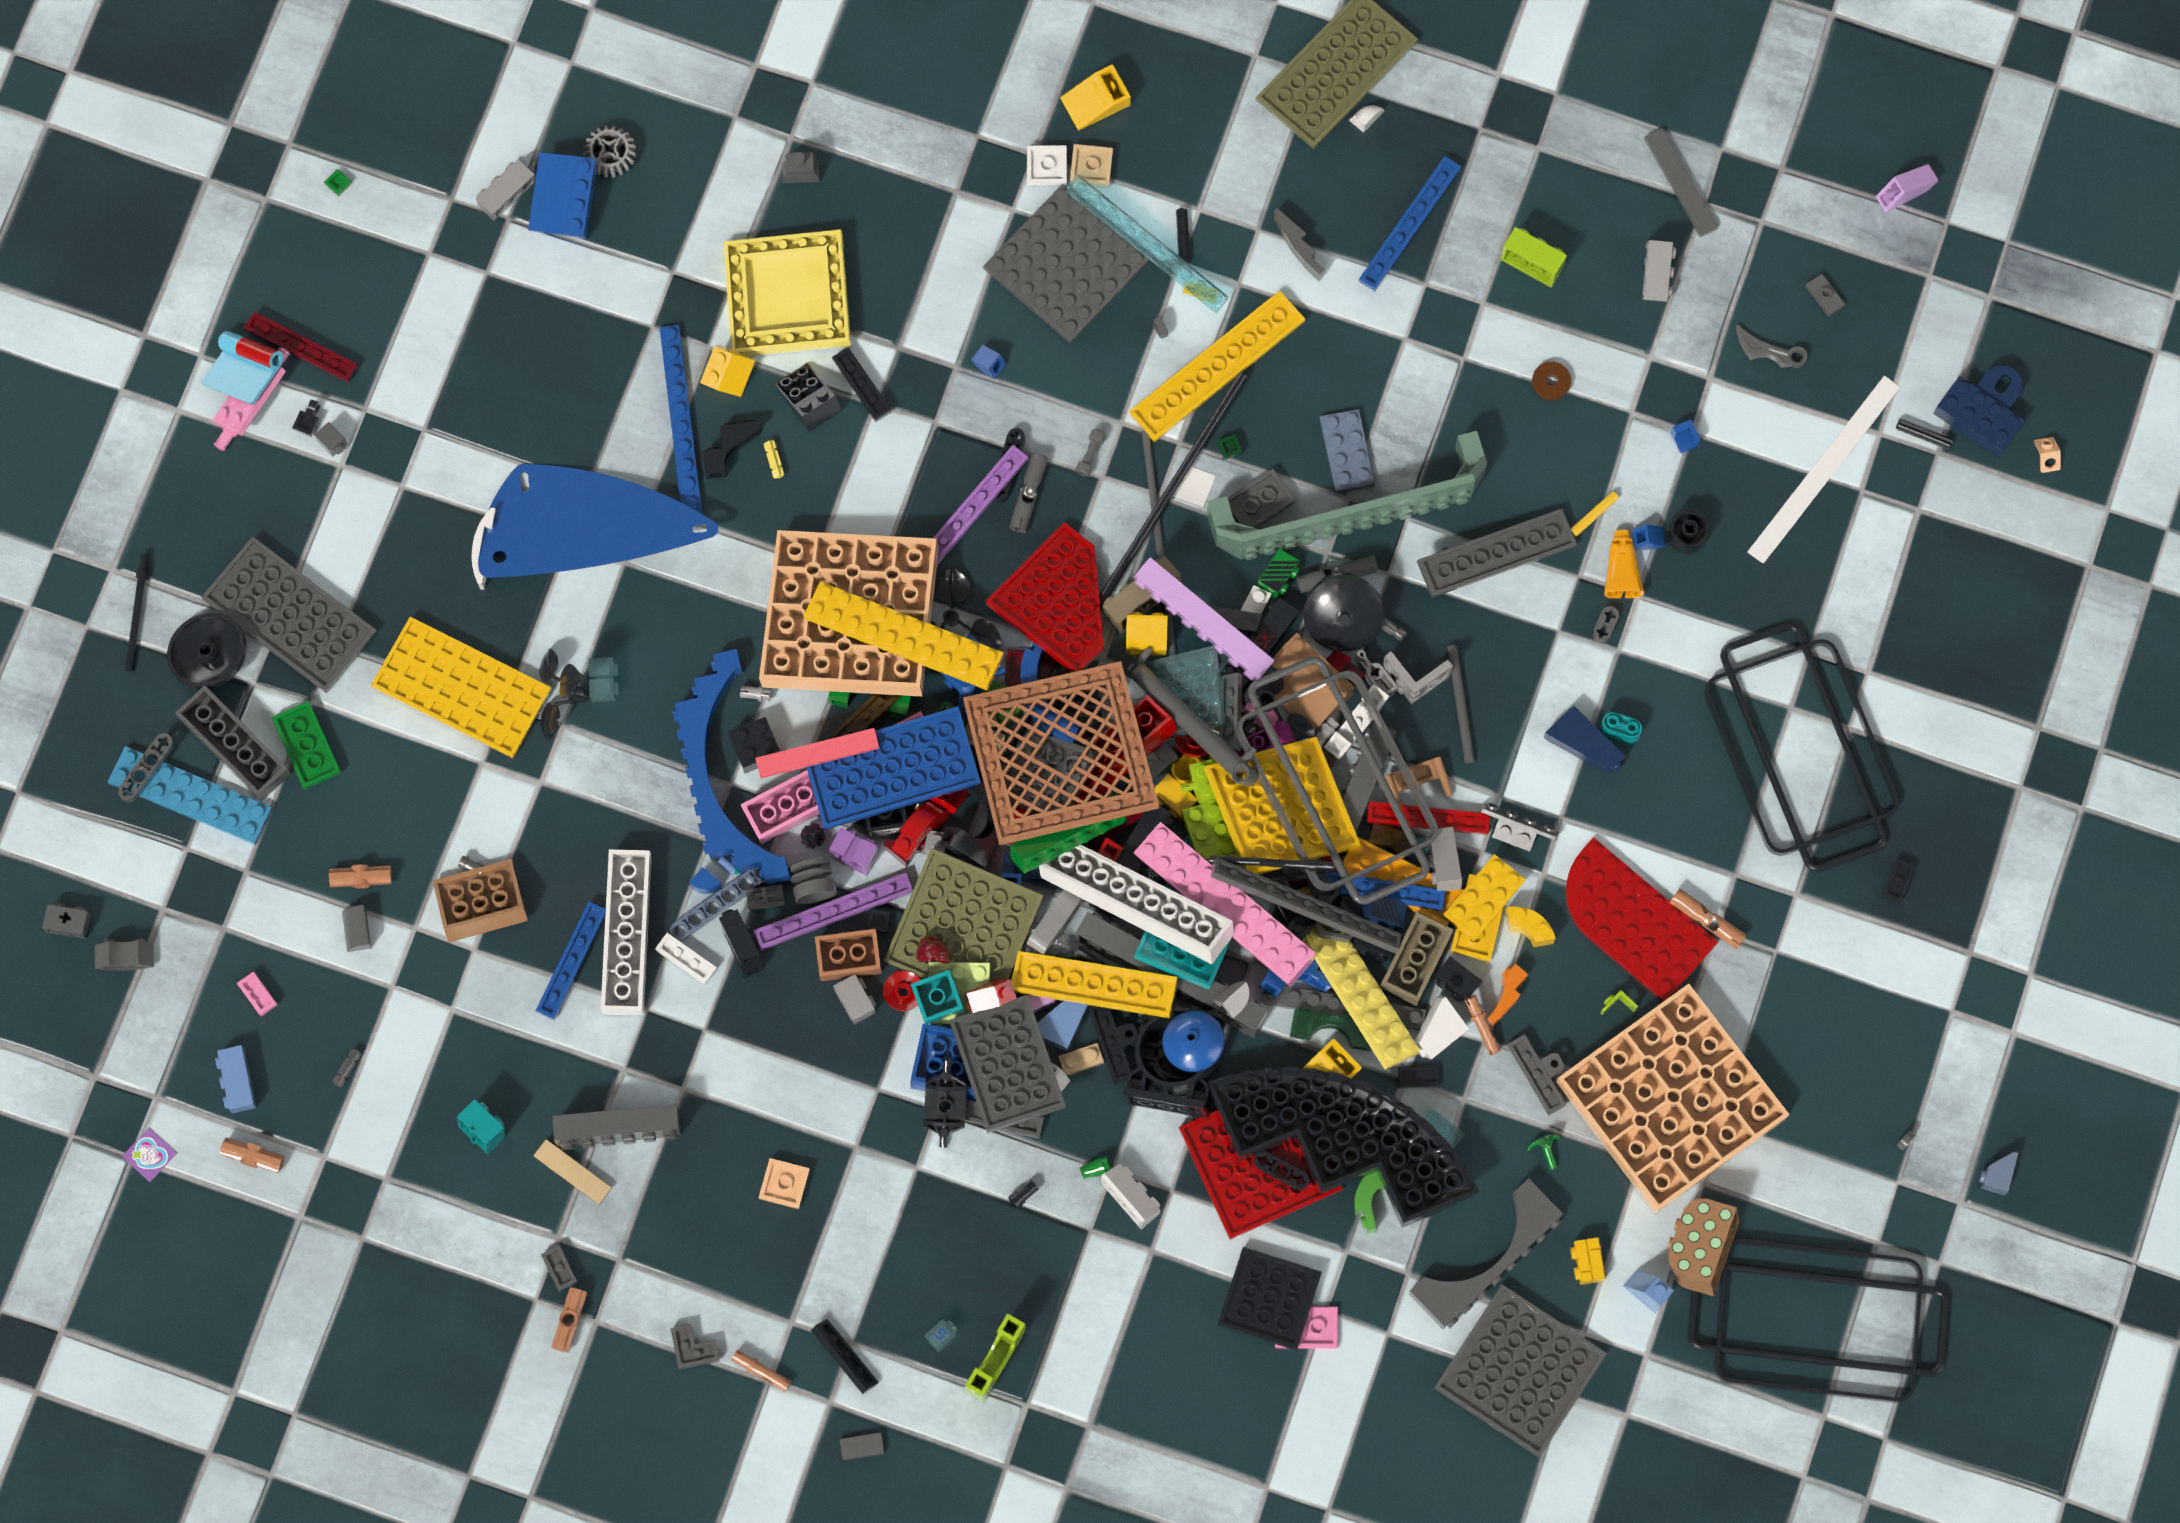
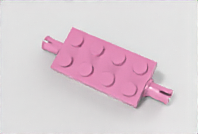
M279 347L278 351L282 352L284 358L283 365L288 356H290V353ZM282 367L278 369L254 405L231 396L227 397L212 419V422L222 427L223 430L214 446L225 451L233 437L236 438L237 435L242 436L286 372Z

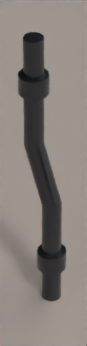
M1233 854L1210 856V864H1213L1215 859L1219 858L1234 865L1309 869V871H1318V869L1334 870V862L1318 861V859H1309V861L1236 857Z

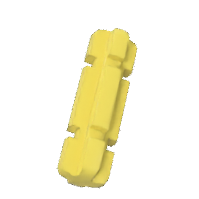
M774 440L764 443V448L766 452L768 451L766 454L770 468L773 469V478H782L784 470L783 467H780L782 464L778 450H775L777 448Z

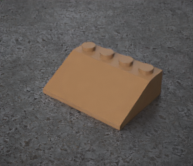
M1297 633L1272 658L1274 660L1272 663L1273 667L1280 670L1303 659L1315 656L1324 660L1332 676L1339 673ZM1313 664L1284 676V687L1278 695H1275V701L1325 680L1320 668ZM1345 678L1335 681L1345 701H1347L1354 694L1355 687ZM1328 685L1281 705L1290 715L1300 714L1307 718L1315 732L1321 727L1322 723H1325L1340 708Z
M512 859L432 880L448 942L528 921Z

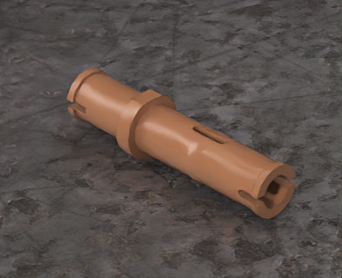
M1476 995L1464 999V1002L1471 1013L1470 1018L1475 1022L1489 1052L1488 1054L1490 1056L1497 1054L1501 1051V1048L1485 1017L1487 1015L1486 1012L1482 1010Z
M737 1349L731 1359L732 1362L747 1369L746 1372L749 1374L752 1372L784 1393L791 1383V1380L761 1364L757 1358L749 1357L739 1349Z

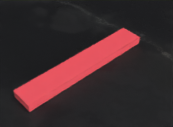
M872 728L757 757L756 762L760 778L762 779L877 750L879 745L875 729Z

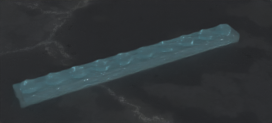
M1079 174L1074 177L1065 190L1214 313L1219 312L1229 296Z

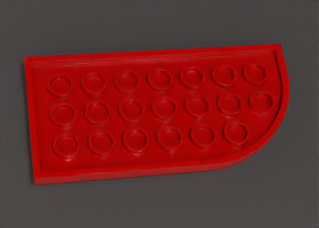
M1594 837L1575 858L1568 873L1565 888L1566 903L1572 920L1589 940L1664 1002L1678 990L1718 944V941L1681 910L1670 904L1667 898Z

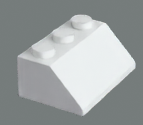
M1118 1164L1101 1176V1184L1139 1228L1143 1229L1160 1214V1204L1154 1197L1149 1198L1145 1193L1147 1189L1140 1181L1138 1183L1135 1182L1132 1178L1133 1173L1127 1166L1122 1167L1121 1164Z

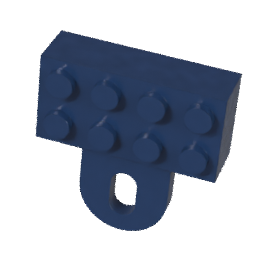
M2002 365L1991 368L1976 387L1959 376L1937 405L1933 414L1997 458H2000L2025 422V420L2009 410L2022 391V379L2013 368ZM2001 377L2009 378L2011 383L2006 391L1998 393L1995 390L1996 383Z

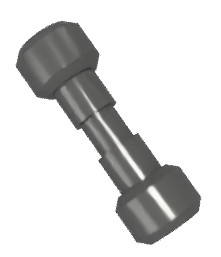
M1098 429L1091 430L1087 453L1084 455L1083 460L1078 462L1075 469L1077 474L1083 477L1090 476L1093 469L1091 466L1094 459L1093 456L1097 452L1099 445L1103 444L1106 438L1103 431Z

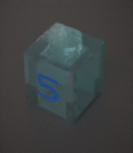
M942 1319L924 1336L929 1344L940 1353L957 1338L955 1332L957 1328L951 1321L946 1323Z

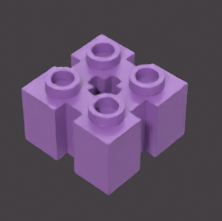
M840 828L829 848L831 858L867 876L878 857L875 842L867 837L864 839L856 837L857 833L850 828L846 830Z

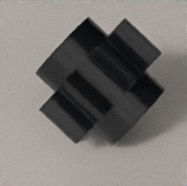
M811 823V826L805 825L801 831V843L806 844L811 849H814L815 845L821 847V844L825 841L824 828L819 827V824Z

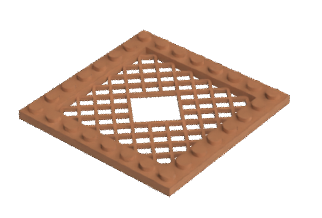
M1121 661L963 697L999 845L1159 809ZM1096 690L1105 694L1101 702L1092 698ZM1091 691V692L1089 693V695H1087V694H1085V693H1083V692ZM1077 694L1085 698L1081 706L1072 702ZM1108 697L1112 708L1104 704ZM1056 699L1066 703L1061 711L1052 707ZM1051 700L1049 704L1043 702V701ZM1088 701L1098 705L1093 713L1084 709ZM1037 703L1046 707L1042 715L1032 711ZM1032 704L1029 709L1024 707L1026 705ZM1069 705L1078 710L1073 718L1064 713ZM1101 707L1110 712L1105 720L1096 715ZM1017 708L1026 712L1021 720L1012 716ZM1012 709L1009 713H1007V712L1004 711V710ZM1049 710L1058 714L1054 722L1044 718ZM1081 712L1090 716L1086 724L1076 720ZM997 713L1006 716L1002 724L993 721ZM1029 715L1038 718L1034 726L1025 723ZM1112 715H1114L1116 726L1108 722ZM1061 717L1070 721L1066 729L1057 725ZM1009 719L1019 723L1014 731L1005 727ZM1093 719L1102 723L1098 731L1089 727ZM1042 721L1050 725L1046 733L1037 729ZM1074 723L1082 727L1078 736L1069 731ZM991 724L999 728L994 736ZM1106 725L1114 729L1110 738L1101 733ZM1021 726L1031 730L1026 738L1017 734ZM1053 728L1087 745L1067 776L1034 758ZM1002 730L1011 735L1006 743L997 738ZM1086 730L1095 734L1090 742L1081 738ZM1034 732L1043 737L1038 745L1029 740ZM1117 733L1119 734L1121 744L1113 740ZM1098 736L1107 741L1102 749L1094 745ZM1014 737L1023 741L1018 749L1009 745ZM995 742L1003 746L999 753L997 752ZM1110 743L1119 747L1115 755L1106 751ZM1026 744L1035 748L1030 756L1022 752ZM1006 748L1015 752L1011 760L1002 756ZM1090 748L1100 752L1095 760L1086 756ZM1122 750L1124 753L1125 761L1118 758ZM1018 755L1028 759L1023 767L1014 763ZM1102 755L1112 759L1107 767L1098 763ZM1083 759L1092 763L1087 772L1078 767ZM1000 760L1008 764L1003 772ZM1115 761L1124 765L1119 774L1110 769ZM1030 762L1040 766L1035 774L1026 770ZM1011 766L1020 770L1015 779L1006 774ZM1095 766L1104 770L1100 778L1090 774ZM1043 768L1052 773L1047 781L1038 776ZM1127 768H1128L1130 780H1129L1128 778H1126V777L1123 776V774L1125 773V771L1127 770ZM1075 770L1084 775L1080 783L1071 779ZM1023 773L1032 777L1028 785L1018 781ZM1107 773L1117 777L1112 785L1103 781ZM1055 775L1064 779L1060 787L1051 783ZM1088 777L1096 781L1092 790L1083 785ZM1004 778L1012 782L1008 789L1006 788ZM1120 779L1129 784L1124 792L1115 787ZM1035 780L1044 784L1040 792L1031 788ZM1067 782L1077 786L1072 794L1063 790ZM1016 784L1024 788L1020 797L1011 793ZM1100 784L1109 788L1105 796L1095 792ZM1048 786L1057 791L1052 799L1043 795ZM1131 787H1133L1134 792L1128 793ZM1080 788L1089 793L1084 801L1075 797ZM1112 790L1120 794L1117 796L1108 797ZM1028 791L1037 795L1032 804L1023 799ZM1060 793L1069 797L1064 806L1055 801ZM1092 795L1099 798V800L1088 802ZM1009 796L1017 800L1012 808ZM1040 798L1049 802L1044 810L1035 806ZM1072 800L1080 803L1078 805L1069 806ZM1020 802L1029 807L1024 815L1015 810ZM1052 805H1055V806H1057L1058 808H1060V809H1056V810L1049 811V809L1051 808ZM1032 809L1039 812V814L1028 816ZM1013 814L1020 818L1014 819Z

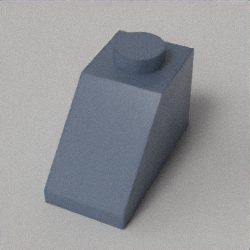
M2013 1152L1989 1165L1986 1170H1982L1979 1182H1982L1981 1189L2006 1195L2009 1191L2018 1153Z

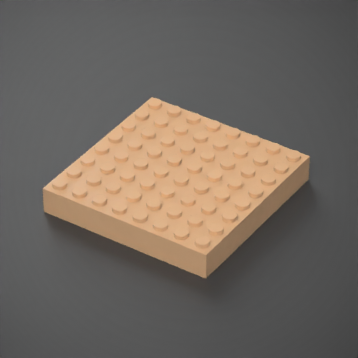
M777 530L759 675L762 687L922 696L926 666L804 619L803 615L821 581L930 624L939 551L937 539Z
M1687 984L1558 1077L1556 1084L1655 1214L1778 1126L1789 1116V1113L1690 984Z

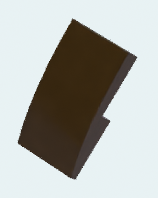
M1372 824L1367 842L1383 850L1389 847L1399 853L1411 848V844L1404 831L1381 824Z

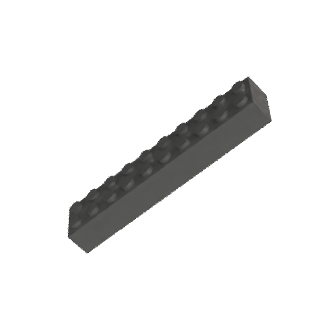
M1087 912L1076 931V942L1125 969L1177 977L1134 958L1141 941L1138 935L1133 932L1126 933L1122 931V927L1114 922L1107 923L1098 913L1093 912L1091 914ZM1177 977L1178 983L1175 996L1194 1006L1200 1007L1203 1011L1209 1012L1210 1009L1221 1011V1015L1225 1017L1227 1024L1255 1039L1267 1016L1268 1009L1265 1008V1004L1258 1000L1253 1002L1248 999L1244 1009L1232 1018L1227 1015L1228 1012L1223 1005L1219 1007L1213 1000L1224 989L1229 987L1227 983L1221 980L1218 982L1213 980L1210 990Z

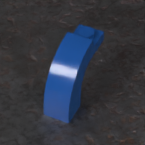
M1314 960L1297 980L1304 981L1319 991L1326 993L1331 984L1324 973L1317 970L1319 965ZM1269 970L1258 988L1276 998L1286 983Z

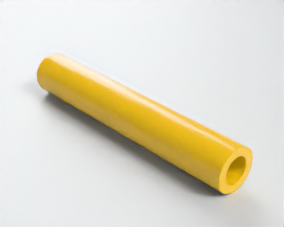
M1612 491L1571 528L1573 536L1577 537L1619 499L1618 495Z

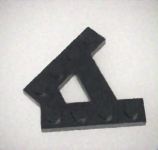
M1323 857L1317 858L1318 861H1324ZM1280 868L1258 874L1289 888L1291 886L1288 882L1305 880L1312 893L1311 897L1330 905L1342 891L1339 887L1330 891L1319 890L1312 884L1305 869ZM1318 869V871H1315L1320 881L1326 884L1333 883L1326 877L1325 870ZM1278 905L1288 923L1286 928L1302 941L1317 921Z

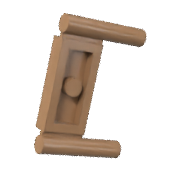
M1441 756L1408 767L1417 786L1440 778L1446 797L1454 795ZM1398 770L1384 776L1397 802L1402 805L1398 792L1409 789L1401 771Z

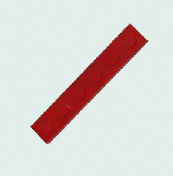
M1369 801L1367 823L1401 826L1389 803ZM1399 804L1410 827L1430 829L1419 806ZM1428 807L1437 823L1438 829L1453 827L1454 832L1488 835L1490 815Z

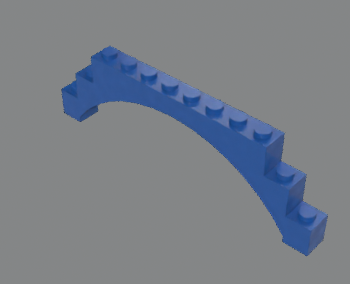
M737 649L713 654L714 661L711 662L714 674L695 678V686H692L694 699L675 703L676 710L672 711L675 722H679L680 729H677L679 741L683 740L684 743L681 752L683 759H687L689 765L685 767L688 779L692 778L693 785H690L692 798L696 797L697 804H694L696 816H700L702 822L698 823L700 834L704 835L706 842H702L704 852L709 854L711 860L731 855L732 865L737 867L739 873L760 868L761 881L765 880L767 886L790 881L791 878L785 856L778 857L765 851L745 837L727 818L713 793L707 765L709 730L715 711L727 688L737 675L743 674Z

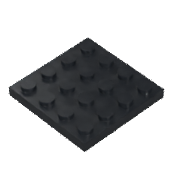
M1243 1247L1218 1321V1326L1297 1351L1322 1271Z

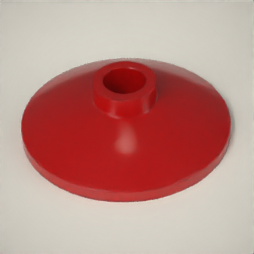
M1183 730L1176 735L1174 744L1176 749L1182 754L1191 757L1208 755L1186 731Z
M898 971L890 975L883 987V995L887 1004L898 1011H909L917 1007L918 1003L911 984L921 979L909 971ZM903 989L908 991L905 996L900 994V991Z

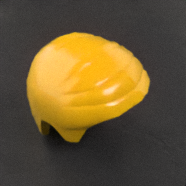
M1183 755L1172 764L1173 778L1180 784L1191 782L1192 776L1189 766L1204 760L1201 757Z

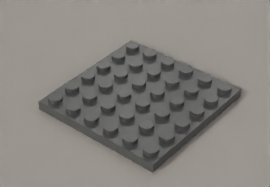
M1062 184L986 262L983 269L1071 344L1148 264L1150 258Z
M1501 1285L1434 1389L1540 1458L1607 1353L1506 1286Z

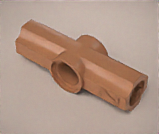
M353 865L351 868L329 869L330 887L352 886V888L363 889L370 887V885L392 884L391 866L370 867L368 865Z
M227 1137L222 1142L220 1155L238 1160L244 1165L253 1168L260 1167L276 1173L282 1170L285 1156L264 1150L265 1148L249 1142L246 1144Z
M576 1288L569 1289L563 1311L559 1316V1324L551 1348L569 1353L576 1329L580 1323L579 1319L587 1292ZM569 1315L574 1316L575 1321L573 1324H564L565 1317Z

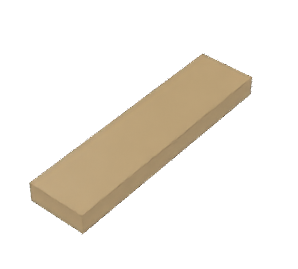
M545 1140L534 1154L536 1159L599 1205L612 1189L548 1140Z

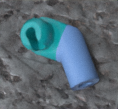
M724 856L719 859L718 864L732 875L741 874L737 867H733L732 862Z

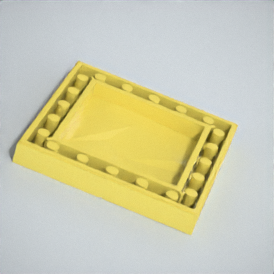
M841 229L724 241L731 350L745 356L851 346L844 245Z

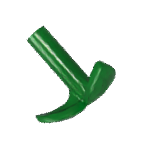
M1551 1134L1538 1138L1528 1146L1527 1151L1534 1146H1542L1549 1169H1554L1557 1167L1551 1147L1554 1139L1561 1140L1559 1135Z

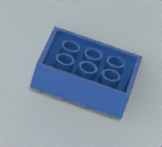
M539 153L528 231L587 239L598 167L596 159Z
M923 1023L911 1075L910 1089L925 1091L926 1079L943 1071V1059H947L946 1066H948V1059H951L952 1073L967 1081L966 1099L976 1101L952 1029Z

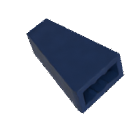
M1575 706L1545 732L1544 738L1547 741L1608 775L1613 771L1617 773L1624 766L1625 755Z

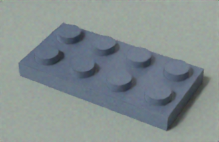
M1359 410L1320 416V424L1335 493L1373 487L1375 483Z

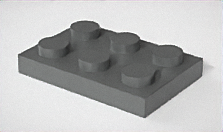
M1271 469L1227 498L1232 516L1237 523L1253 528L1258 527L1295 503L1294 497L1274 469Z

